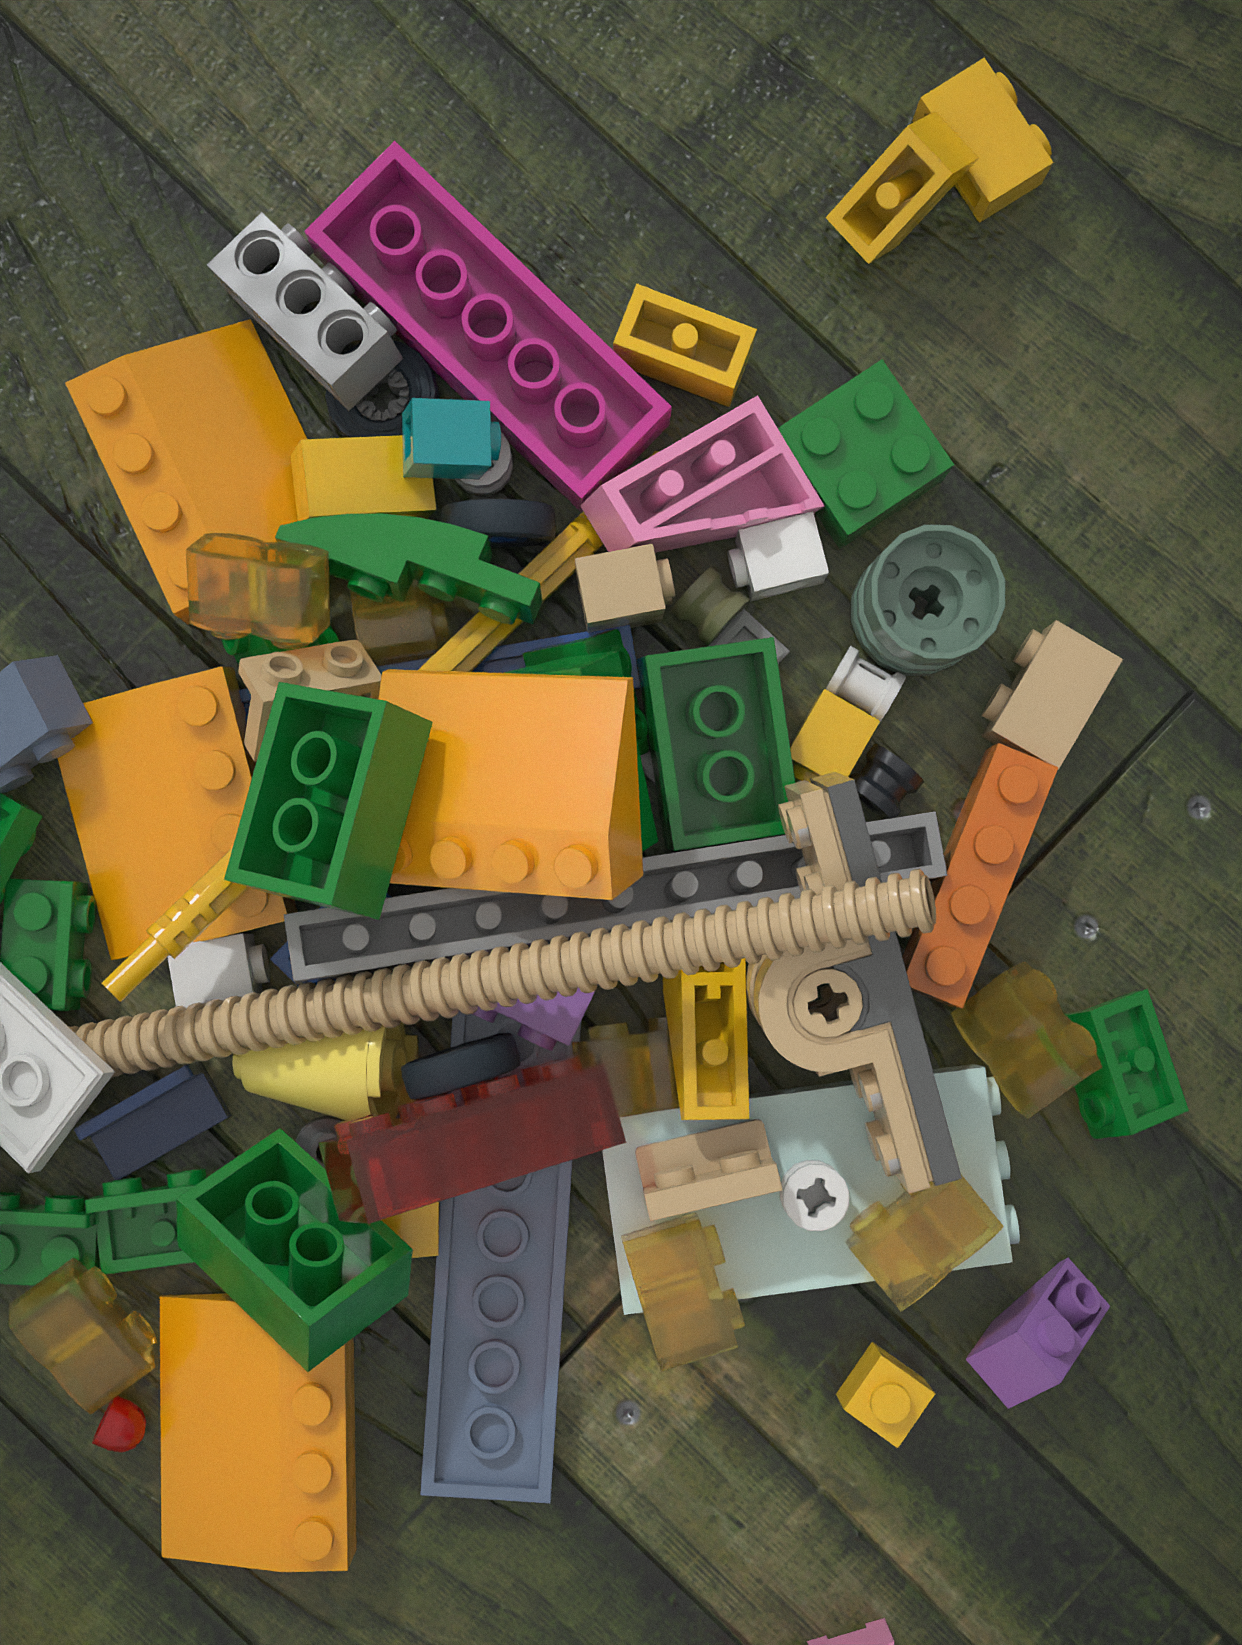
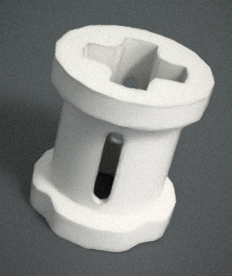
M850 646L828 683L826 690L869 713L881 722L902 687L906 676L900 672H896L893 675L888 674L860 658L859 650Z

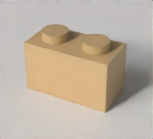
M653 544L575 558L576 578L588 633L630 625V628L662 622L666 609L665 605L673 604L672 597H675L669 560L668 558L656 560Z
M1057 620L1046 627L1042 633L1032 629L1013 660L1022 668L1009 688L1001 683L982 712L981 716L990 722L981 737L993 744H1003L1060 768L1123 659Z

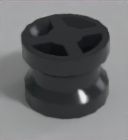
M874 744L866 754L867 764L860 773H851L849 778L855 780L860 802L883 819L897 818L901 812L900 802L907 794L916 793L924 783V780L898 756L886 748Z

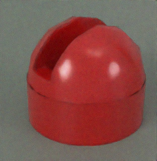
M114 1394L99 1423L92 1444L108 1451L121 1453L135 1448L144 1438L146 1419L141 1408L132 1401Z

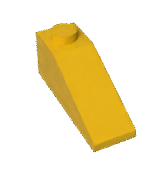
M745 958L741 959L740 964L733 968H729L724 962H721L716 971L708 972L703 966H700L699 971L693 975H686L681 969L675 978L666 979L663 977V995L681 1120L749 1119Z

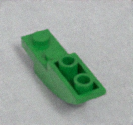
M341 514L310 518L280 525L275 536L285 558H288L287 565L295 571L314 579H323L325 573L349 581L347 584L348 589L361 597L375 602H383L385 596L404 602L414 579L419 581L418 588L426 594L448 602L454 601L455 596L462 597L479 604L478 610L485 616L504 624L512 625L515 623L516 618L533 624L542 604L540 582L489 564L492 558V551L488 535L453 524L420 517L391 514Z

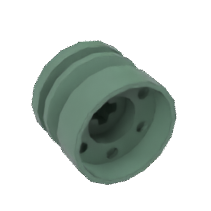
M923 525L900 534L860 575L851 596V624L861 648L879 666L895 673L900 672L905 676H929L955 665L964 657L977 650L996 631L1005 609V578L995 555L977 536L952 525ZM918 596L928 602L924 609L926 615L921 620L912 614L915 608L914 600Z

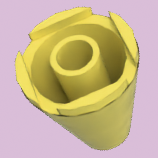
M401 1021L400 1025L394 1028H386L382 1025L381 1028L372 1032L362 1029L360 1033L355 1035H349L344 1032L338 1038L325 1036L320 1041L315 1042L306 1039L305 1042L299 1045L287 1043L282 1048H272L269 1046L264 1051L256 1052L250 1050L242 1055L233 1054V1072L237 1079L242 1080V1084L247 1092L377 1130L396 1131L402 1129L406 1122L396 1119L399 1108H412L414 1099H410L406 1091L401 1067L412 1060L418 1059L417 1035H405L404 1023Z

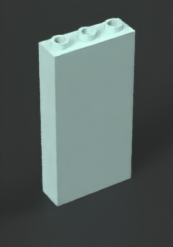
M977 1064L933 1069L962 1179L935 1186L930 1181L931 1188L910 1194L896 1175L887 1177L881 1161L875 1160L865 1128V1122L875 1120L873 1111H868L864 1098H858L852 1080L749 1094V1119L681 1120L679 1103L598 1114L624 1315L1013 1262L1010 1244L1019 1243L1020 1234L1014 1206L1004 1204L1001 1180L1010 1179V1161L1005 1142L1003 1140H995L992 1116L1001 1114V1098L996 1078L994 1076L986 1077L985 1067ZM753 1119H760L764 1123L771 1157L777 1164L780 1181H782L784 1174L794 1164L804 1160H820L831 1165L845 1180L849 1190V1207L844 1218L834 1227L824 1231H808L797 1226L783 1208L780 1200V1191L650 1221L635 1151L637 1147ZM823 1201L821 1204L815 1206V1207H814V1212H815V1208H816V1207L821 1206V1205H822L824 1202H826V1201Z

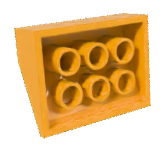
M251 319L123 355L65 382L174 615L189 625L229 606L234 589L274 584L299 573L287 565L288 558H285L275 536L280 525L297 522L290 455L300 440L308 438Z
M221 666L83 703L93 723L72 738L75 745L72 750L57 758L111 960L129 957L150 937L146 930L233 848L257 762L253 761L244 745L247 726L244 704L241 702L240 689L234 667ZM249 887L193 942L220 938L284 922V914L298 912L295 900Z
M388 669L382 672L378 700L388 701L433 722L390 883L613 900L643 877L633 677Z
M227 1293L161 1295L159 1298L162 1557L275 1572L348 1571L357 1550L354 1337L307 1372Z

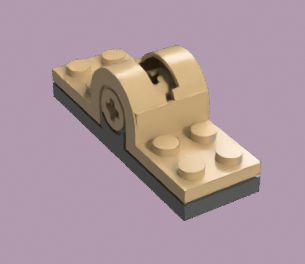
M832 772L811 778L810 782L804 780L784 786L788 802L779 804L778 809L788 842H794L796 848L802 850L806 866L796 869L801 892L806 889H812L816 895L822 894V889L828 885H834L840 891L844 889V884L849 881H855L859 887L865 886L866 880L871 877H877L882 883L854 779L837 772ZM890 932L889 939L885 941H878L875 935L868 936L867 943L863 945H857L853 939L847 940L846 946L840 949H835L831 943H827L822 952L814 953L810 947H805L801 956L793 957L788 951H783L782 957L778 960H770L767 955H762L759 963H748L746 970L747 1001L755 1019L772 1046L791 1063L810 1071H816L819 1077L849 1069L858 1098L863 1097L868 1111H873L875 1120L865 1122V1128L876 1161H881L886 1176L896 1175L909 1194L931 1188L930 1181L935 1186L962 1179L896 932ZM824 983H829L828 985H825L821 988V999L815 1002H810L818 998L817 986Z

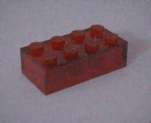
M579 1055L562 1060L554 1059L521 1069L524 1079L522 1082H519L517 1074L501 1078L495 1077L461 1088L462 1100L455 1101L454 1093L398 1105L401 1118L391 1120L389 1112L377 1115L368 1114L334 1124L337 1137L318 1142L339 1221L369 1224L627 1143L605 1064L582 1066Z

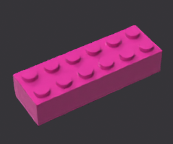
M395 141L304 231L310 246L314 250V255L324 265L328 262L334 265L355 289L354 294L365 305L369 302L375 304L397 329L395 334L410 348L420 353L428 365L464 400L490 401L491 421L499 422L501 432L505 435L507 441L581 513L583 510L580 505L602 484L622 474L670 425L672 406Z

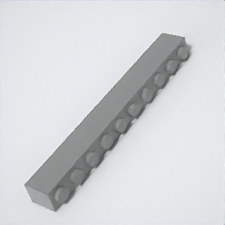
M936 811L866 822L882 883L887 882L888 876L892 873H899L902 879L909 878L911 870L921 869L924 875L928 876L930 883L947 876ZM786 835L644 857L643 877L613 900L448 888L385 898L380 920L331 908L284 914L293 981L297 985H301L305 982L315 983L327 978L333 980L343 975L356 976L358 973L365 971L374 973L381 968L393 970L402 964L413 967V964L419 961H427L432 964L433 960L440 957H445L451 961L452 957L457 954L464 953L471 957L472 953L478 950H485L490 954L492 949L499 946H504L510 951L514 944L521 942L527 944L530 948L531 943L537 939H544L550 944L551 939L555 936L564 935L570 940L575 932L580 931L587 933L590 937L592 931L596 928L603 927L611 933L615 925L625 924L629 929H632L633 923L639 920H645L649 925H652L655 918L665 916L672 922L674 916L682 912L687 913L690 918H694L697 910L704 908L709 910L711 914H715L716 908L725 904L731 907L732 910H736L737 904L742 901H749L753 906H757L758 900L763 897H770L775 903L779 902V897L785 893H791L797 899L800 898L801 891L796 876V869L804 867L806 864L802 850L797 849L794 842L789 843Z

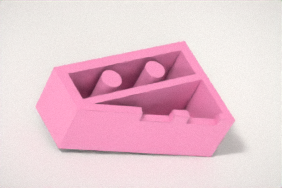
M757 395L602 484L580 506L608 552L653 544L656 553L734 538L740 529L812 511L815 513L823 508L824 504Z

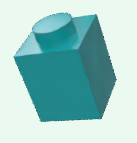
M412 398L402 413L403 477L479 480L491 467V461H498L501 428L499 422L491 421L490 401Z

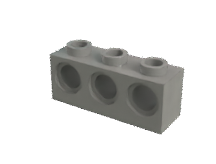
M261 212L207 266L225 291L349 411L403 359L391 339V336L397 329L375 304L369 302L362 308L350 297L355 292V289L334 265L328 262L321 269L309 257L314 253V250L293 226L287 223L280 230ZM278 262L270 272L260 274L266 266ZM320 301L311 312L300 314L302 309L309 303ZM362 340V343L355 351L349 354H341L346 345L353 341Z

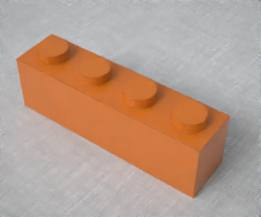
M1000 743L985 750L943 854L947 876L935 880L931 884L936 907V924H934V929L930 933L923 934L919 927L914 928L902 957L912 991L948 1006L963 1008L1059 767Z

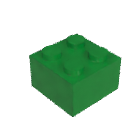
M883 359L778 427V430L824 504V507L815 512V514L839 549L941 483L954 466V463Z

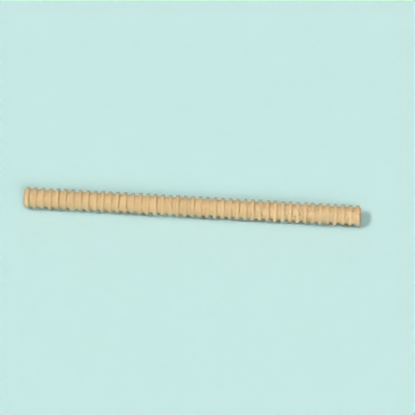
M921 869L911 870L909 878L902 879L899 873H892L888 876L887 882L881 883L877 877H871L866 880L865 886L859 887L855 881H849L844 884V889L840 891L834 885H828L822 889V894L816 895L812 889H806L801 892L800 898L797 899L791 893H785L779 897V902L775 903L770 897H763L758 900L757 906H753L749 901L739 902L736 910H732L727 904L720 905L716 908L715 914H711L706 908L699 909L695 912L694 918H690L687 913L682 912L676 914L672 922L667 917L661 916L655 918L652 925H649L645 920L636 921L633 923L632 929H629L625 924L615 925L611 933L603 927L596 928L592 931L590 937L587 933L580 931L575 932L570 940L564 935L555 936L551 939L550 944L544 939H537L531 943L530 948L527 944L521 942L514 944L510 951L504 946H499L492 949L490 954L485 950L475 951L472 953L471 958L462 953L453 956L451 961L445 957H440L433 960L432 964L427 961H419L413 964L412 968L409 965L402 964L395 967L393 971L388 968L378 969L374 972V975L365 971L358 973L355 978L350 975H343L337 978L336 981L330 978L322 979L317 985L312 982H305L299 985L298 988L289 985L281 988L280 991L268 989L261 994L252 992L243 997L230 996L224 1001L214 999L206 1004L200 1002L193 1003L187 1009L184 1006H176L169 1011L160 1009L151 1014L144 1012L134 1017L122 1016L116 1020L106 1019L98 1024L90 1022L80 1027L74 1025L69 1026V1028L115 1071L112 1077H118L123 1073L135 1074L141 1070L152 1071L159 1067L169 1068L177 1063L186 1065L195 1060L203 1062L213 1057L225 1058L232 1053L242 1055L250 1050L256 1052L264 1051L269 1046L272 1048H282L287 1043L299 1045L305 1042L306 1039L315 1042L320 1041L325 1036L338 1038L344 1032L349 1035L358 1034L362 1029L372 1032L381 1028L382 1025L386 1028H394L400 1025L401 1021L404 1024L411 1025L417 1023L420 1017L427 1022L434 1021L439 1017V1014L445 1018H451L456 1016L459 1010L466 1015L473 1014L478 1010V1007L484 1011H490L497 1007L498 1002L501 1006L507 1008L514 1006L518 999L524 1004L533 1003L538 995L545 1001L554 999L557 992L564 997L573 996L577 992V988L583 993H592L597 989L598 984L601 988L609 990L616 987L618 981L625 986L634 985L638 977H641L646 983L654 982L658 978L659 973L666 979L675 978L681 969L686 975H693L699 971L700 966H703L708 972L716 971L721 962H724L727 967L733 968L737 967L743 958L748 963L755 964L761 961L762 955H767L770 960H778L782 957L783 951H788L793 957L801 956L805 947H810L811 951L817 953L822 952L827 943H831L835 949L844 948L847 940L853 939L857 945H863L867 943L868 936L875 935L878 941L888 940L890 932L897 931L900 937H908L912 933V928L919 927L923 934L930 933L934 929V924H936L935 900L928 876L924 875Z

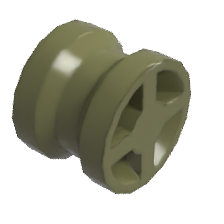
M712 565L688 588L670 612L680 621H690L698 628V638L709 646L747 606L750 599L741 591H731L722 583V574Z

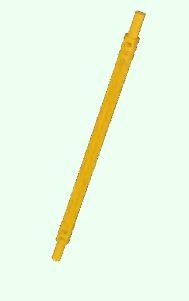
M654 451L649 457L655 455L658 451ZM584 511L518 573L521 576L540 582L542 603L576 571L575 558L593 555L603 545ZM479 611L418 670L472 672L524 621L516 618L514 624H504L485 616ZM232 849L146 930L150 937L101 983L119 1002L129 995L169 955L173 959L177 958L249 888L224 880Z

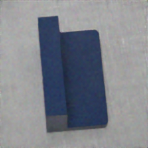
M197 1061L181 1067L73 1130L80 1141L91 1137L114 1180H121L232 1115L202 1061Z

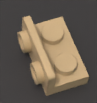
M360 641L334 642L240 659L238 673L251 693L244 745L253 761H257L278 682L373 699L379 698L382 675Z
M753 1119L637 1147L635 1151L650 1221L783 1190L777 1164L771 1157L764 1123L760 1119Z

